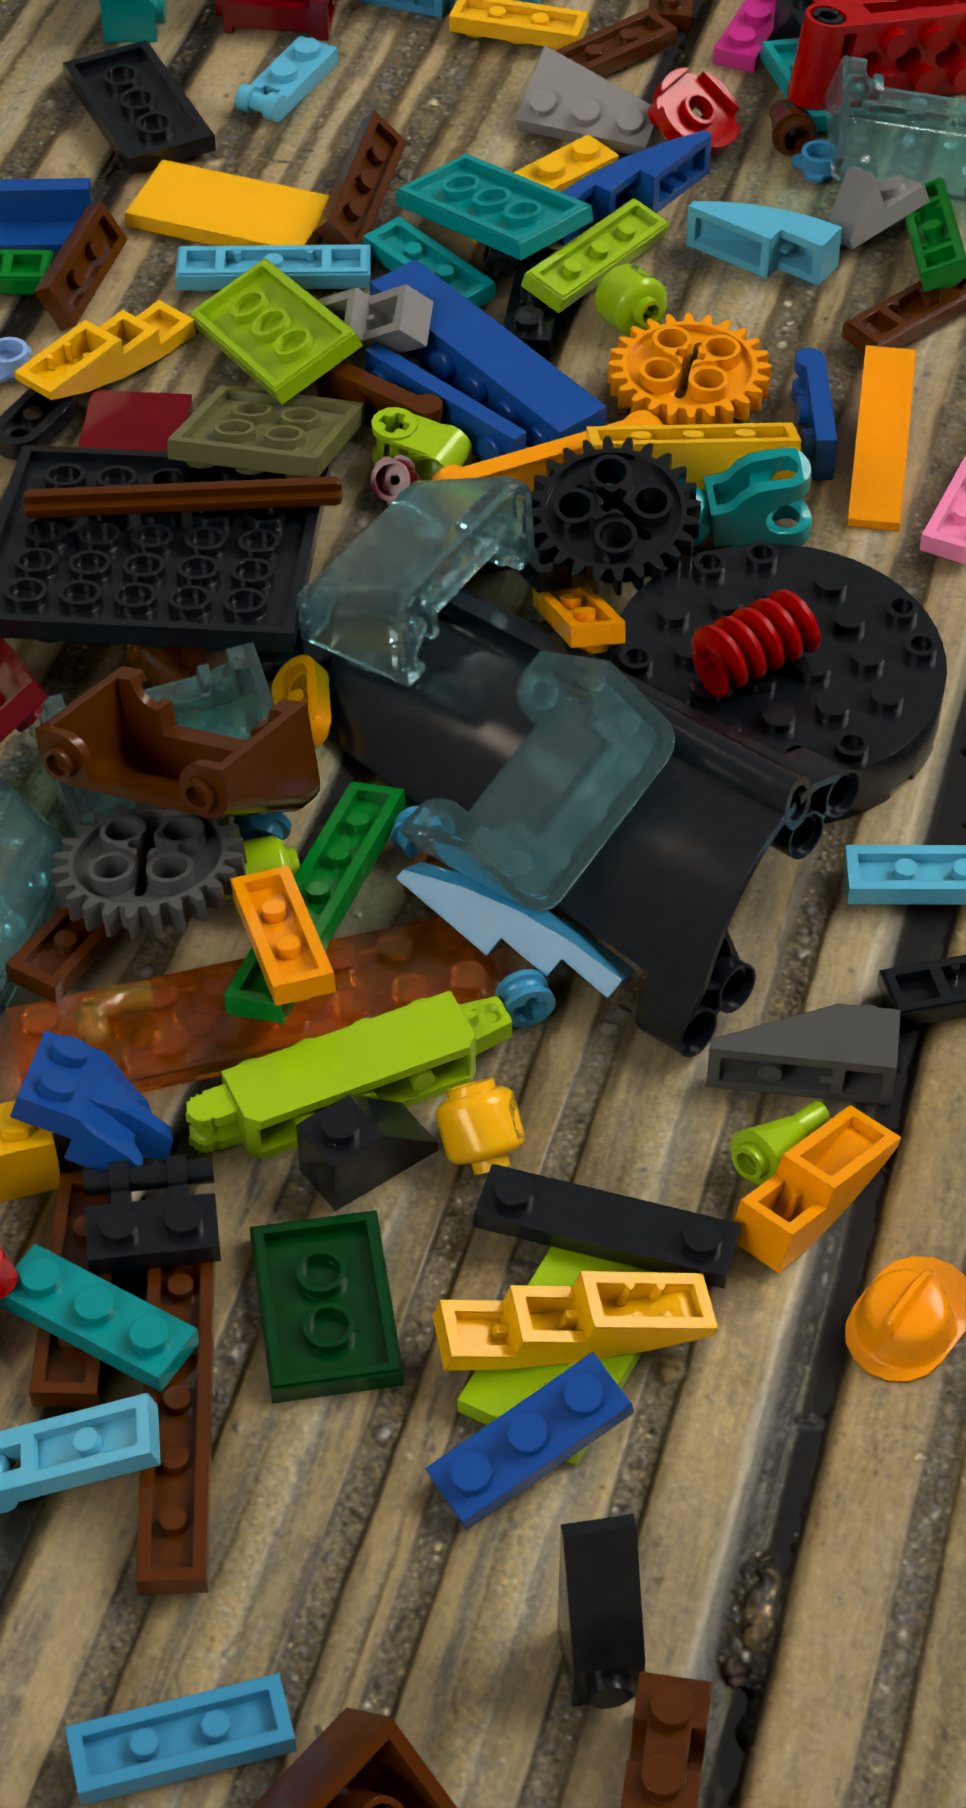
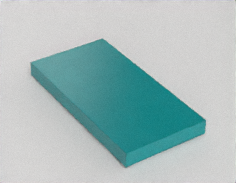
M467 153L395 191L398 207L519 260L525 259L594 221L592 205Z

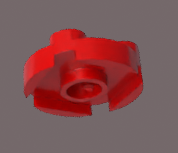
M690 68L673 70L659 84L653 94V103L648 108L649 120L660 129L668 141L705 130L712 134L711 157L721 154L736 139L740 132L741 122L736 126L737 121L735 117L739 107L734 95L721 80L708 72L703 71L698 76L693 73H686ZM697 108L702 115L698 118L691 110Z

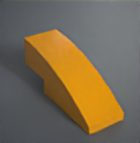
M849 1105L782 1154L776 1174L740 1200L733 1220L735 1223L742 1224L738 1246L776 1272H782L825 1233L853 1203L897 1149L901 1137L853 1106Z

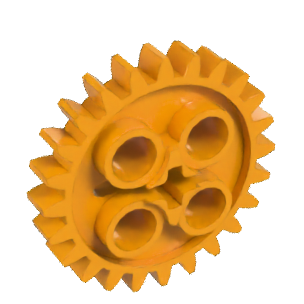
M686 313L684 320L678 322L672 315L666 314L665 324L660 325L650 318L647 319L646 330L632 326L630 337L620 336L618 338V348H611L610 361H608L610 396L618 397L617 407L619 409L631 408L630 414L638 410L650 411L666 425L733 424L734 418L747 422L749 421L750 410L760 411L762 399L768 398L772 367L768 363L769 353L768 351L760 350L759 338L747 340L746 328L733 332L730 331V320H725L717 326L712 324V316L708 314L701 322L694 321L691 313ZM698 349L697 359L693 361L690 371V360L693 352ZM688 381L685 396L681 398V387H684Z

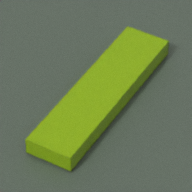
M633 198L527 271L521 286L557 313H560L598 286L601 278L612 268L621 264H629L664 239L671 224Z

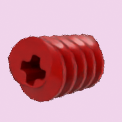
M778 589L767 596V598L755 600L749 607H741L730 616H722L713 622L712 625H704L697 629L691 640L693 664L706 690L714 696L724 697L729 693L730 686L740 689L748 683V677L758 680L766 674V669L776 671L784 666L785 660L794 662L802 657L803 651L812 653L817 650L821 642L820 628L808 605L797 594L787 589Z

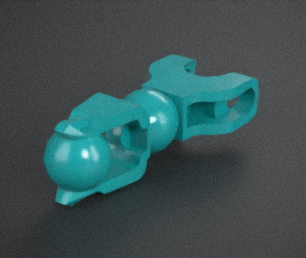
M794 448L756 451L741 457L722 473L704 476V490L697 487L696 500L701 501L699 538L694 539L693 547L701 545L710 534L713 547L726 545L740 546L757 541L797 546L805 544L812 532V515L808 506L802 500L809 491L811 484V464L808 458L801 451ZM782 470L796 473L790 479L771 480L777 472ZM647 512L646 514H656V513H655V512ZM573 516V517H568V518L577 519V518H581V517ZM787 518L797 522L795 526L790 528H781L774 523V521ZM610 546V548H621V546Z

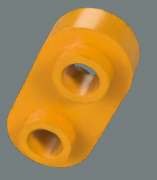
M296 656L280 668L273 680L271 687L272 706L283 698L307 703L313 742L316 749L326 740L331 724L328 673L310 656Z

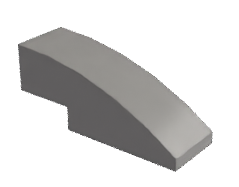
M407 284L371 296L355 287L318 300L358 334L363 344L361 348L346 359L365 358V350L376 342L397 354L427 347L434 301Z

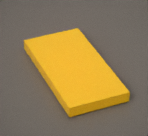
M162 159L125 211L126 227L211 246L314 245L320 236L315 229L330 195Z

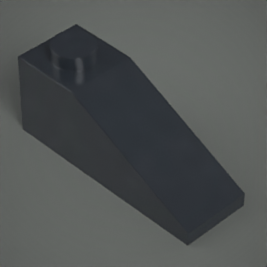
M634 1514L561 1524L557 1631L572 1707L591 1704L595 1708L609 1709L621 1706L630 1701L631 1698L636 1697L640 1671L645 1672L646 1662L638 1540Z

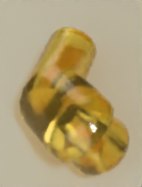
M150 980L104 987L77 1006L73 1014V1023H78L79 1039L85 1043L108 1039L111 1033L108 1018L155 1010Z

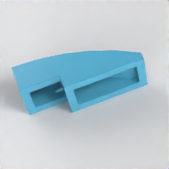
M693 201L688 206L687 246L759 276L769 278L778 269L819 286L838 267L842 234L841 226L808 215L755 204Z

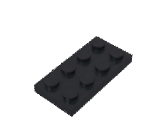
M147 40L63 62L64 78L130 175L151 171L159 165L162 159L172 162L191 160L199 155L216 151L214 133Z

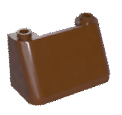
M121 666L35 729L43 767L55 780L69 786L207 818L296 812L312 801L320 791V776L307 703L281 699L269 709V720L264 719L250 730L252 738L244 740L178 726L172 700L162 698L156 702L142 688L141 684L146 681L144 670Z

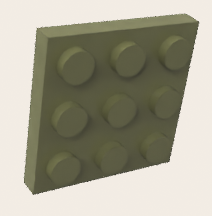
M220 385L167 439L168 459L186 461V464L193 468H210L215 465L233 467L237 472L246 475L272 472L285 474L286 478L319 477L365 422V402L296 394L282 405L266 390Z

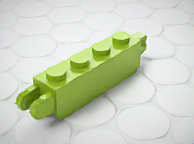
M451 990L430 998L414 1000L407 1006L373 1018L360 1019L350 1026L316 1038L303 1039L291 1047L260 1058L246 1059L234 1067L221 1071L222 1085L205 1090L201 1095L196 1093L195 1097H190V1101L186 1102V1122L191 1123L189 1125V1145L193 1146L199 1153L205 1152L207 1154L208 1152L214 1153L216 1149L221 1151L242 1143L248 1155L267 1159L297 1148L296 1125L347 1095L401 1102L406 1108L446 1094L445 1090L472 1081L476 1073V1055L511 1038L512 1019L498 996L458 1004Z

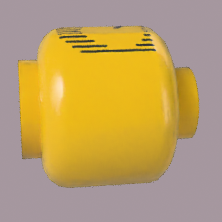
M494 1077L473 1081L445 1090L447 1100L437 1107L436 1120L448 1160L457 1165L471 1164L474 1175L488 1173L492 1164L504 1167L510 1166L508 1153L518 1150L525 1140V1132L513 1091L505 1086H496Z

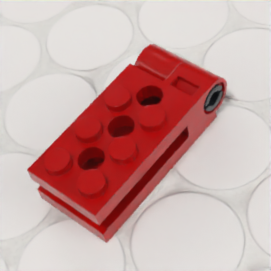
M813 0L812 5L806 8L786 94L792 104L807 110H823L831 105L832 100L841 108L844 105L858 106L966 93V0Z

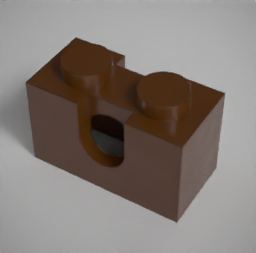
M640 1671L633 1715L630 1755L626 1764L620 1808H697L713 1682Z

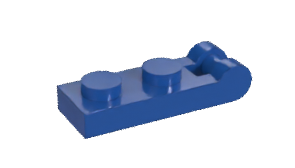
M803 348L795 354L794 371L798 377L792 383L791 398L796 403L797 426L805 425V428L801 429L800 435L801 452L810 459L813 480H833L838 440L824 353L818 349Z

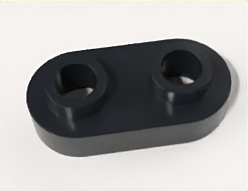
M29 388L0 416V455L17 461L23 445L47 446L73 421L75 417L73 395L50 400Z

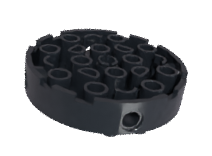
M764 541L713 551H703L694 557L682 561L679 570L670 567L664 571V579L652 578L630 599L620 615L625 621L626 643L611 645L610 665L781 754L801 747H812L855 769L860 774V791L852 807L838 818H831L826 815L824 824L861 814L890 799L891 790L903 783L907 778L913 780L923 768L933 750L934 740L939 728L947 678V660L942 639L928 613L911 594L888 576L861 562L812 547L771 544ZM778 589H787L797 594L808 605L816 618L821 634L819 648L812 653L803 651L802 657L794 662L785 660L784 666L776 671L766 669V674L758 680L748 677V683L740 689L730 686L729 693L724 697L714 696L707 691L698 677L691 655V640L694 632L704 625H712L713 622L722 616H730L741 607H749L750 604L759 598H767V596ZM609 691V716L629 726L638 706Z

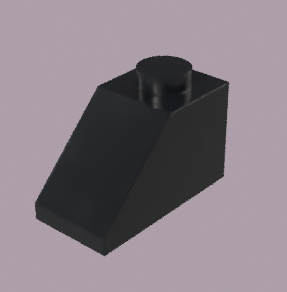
M347 1095L296 1125L300 1171L335 1212L438 1151V1142L401 1102Z

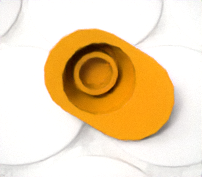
M911 1256L891 1263L878 1274L859 1297L845 1323L846 1345L853 1360L869 1375L888 1382H911L928 1376L945 1360L966 1332V1276L952 1264L934 1257Z

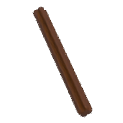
M334 476L28 489L23 494V507L26 517L36 519L337 506L342 502V483L340 478Z

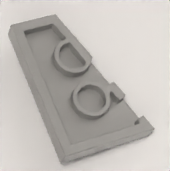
M544 45L515 119L517 130L569 142H574L589 134L612 151L629 155L652 147L658 131V127L653 125L648 117V108L651 106L649 103Z

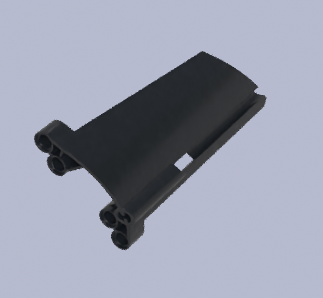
M377 547L362 548L359 554L362 564L361 581L349 578L335 635L329 683L331 724L327 739L394 788L405 789V796L420 807H425L427 810L429 808L437 809L442 816L439 821L651 974L637 1006L635 1015L636 1025L640 1030L684 1057L690 1058L698 1055L709 1044L710 1039H712L715 1033L717 1014L720 1011L733 1013L747 1001L755 985V969L740 959L727 929L756 867L769 846L797 860L805 858L810 854L822 836L826 815L831 818H838L844 815L854 804L860 791V774L855 769L812 747H801L781 754L579 648H570L564 640L447 579L428 581L434 588L433 608L386 614L383 611V592H381L380 584L381 570L378 565ZM592 682L638 706L629 726L583 702Z

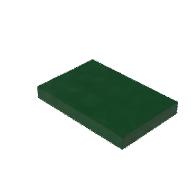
M377 1210L249 1227L272 1404L404 1386V1372Z

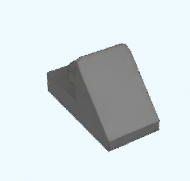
M851 166L846 171L828 222L842 227L841 244L854 249L924 206L930 200L925 185L897 175L885 178L877 184L872 174Z

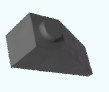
M835 1004L710 1039L706 1087L891 1106L898 1062L900 1010L878 1008L873 1005Z

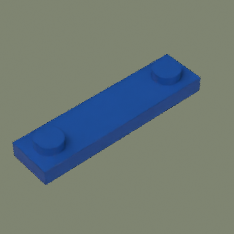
M378 342L365 350V369L367 372L414 394H433L441 398L443 402V418L439 423L453 425L464 432L471 442V454L484 461L526 448V430Z

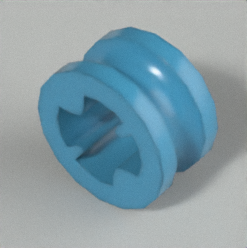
M524 969L510 974L498 984L495 990V996H498L512 1019V1026L515 1028H526L536 1025L545 1020L555 1008L556 1000L553 993L548 989L546 977L542 972L535 969Z

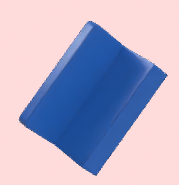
M90 178L0 179V249L51 250L59 252L86 207L93 204Z

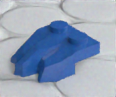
M47 1030L44 1031L10 1117L70 1138L71 1141L64 1159L94 1170L108 1169V1162L128 1160L129 1166L143 1165V1157L166 1161V1156H169L173 1142L171 1127L151 1112L148 1100L125 1077L110 1056L102 1050L88 1046L79 1038L69 1035L61 1036Z

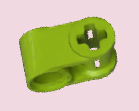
M399 407L382 409L373 416L371 421L372 433L376 437V446L371 453L373 468L379 459L385 457V454L391 458H394L396 455L407 456L414 462L415 472L420 475V487L427 491H430V481L434 474L441 468L455 464L463 467L471 456L472 445L469 438L464 432L453 425L441 424ZM400 423L403 424V429H400Z

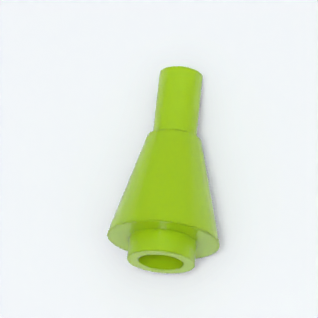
M815 1100L793 1116H786L736 1132L731 1139L730 1147L732 1161L738 1173L757 1185L763 1184L774 1176L782 1154L829 1120V1112L826 1106L820 1101Z

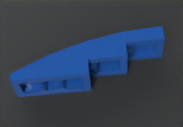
M704 130L659 143L623 157L583 177L563 190L561 193L592 205L594 221L556 242L565 246L591 225L597 224L633 198L655 213L659 212L710 173L712 134Z

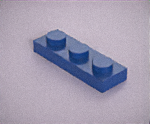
M592 1352L425 1469L464 1528L468 1530L634 1413L633 1405L594 1352Z

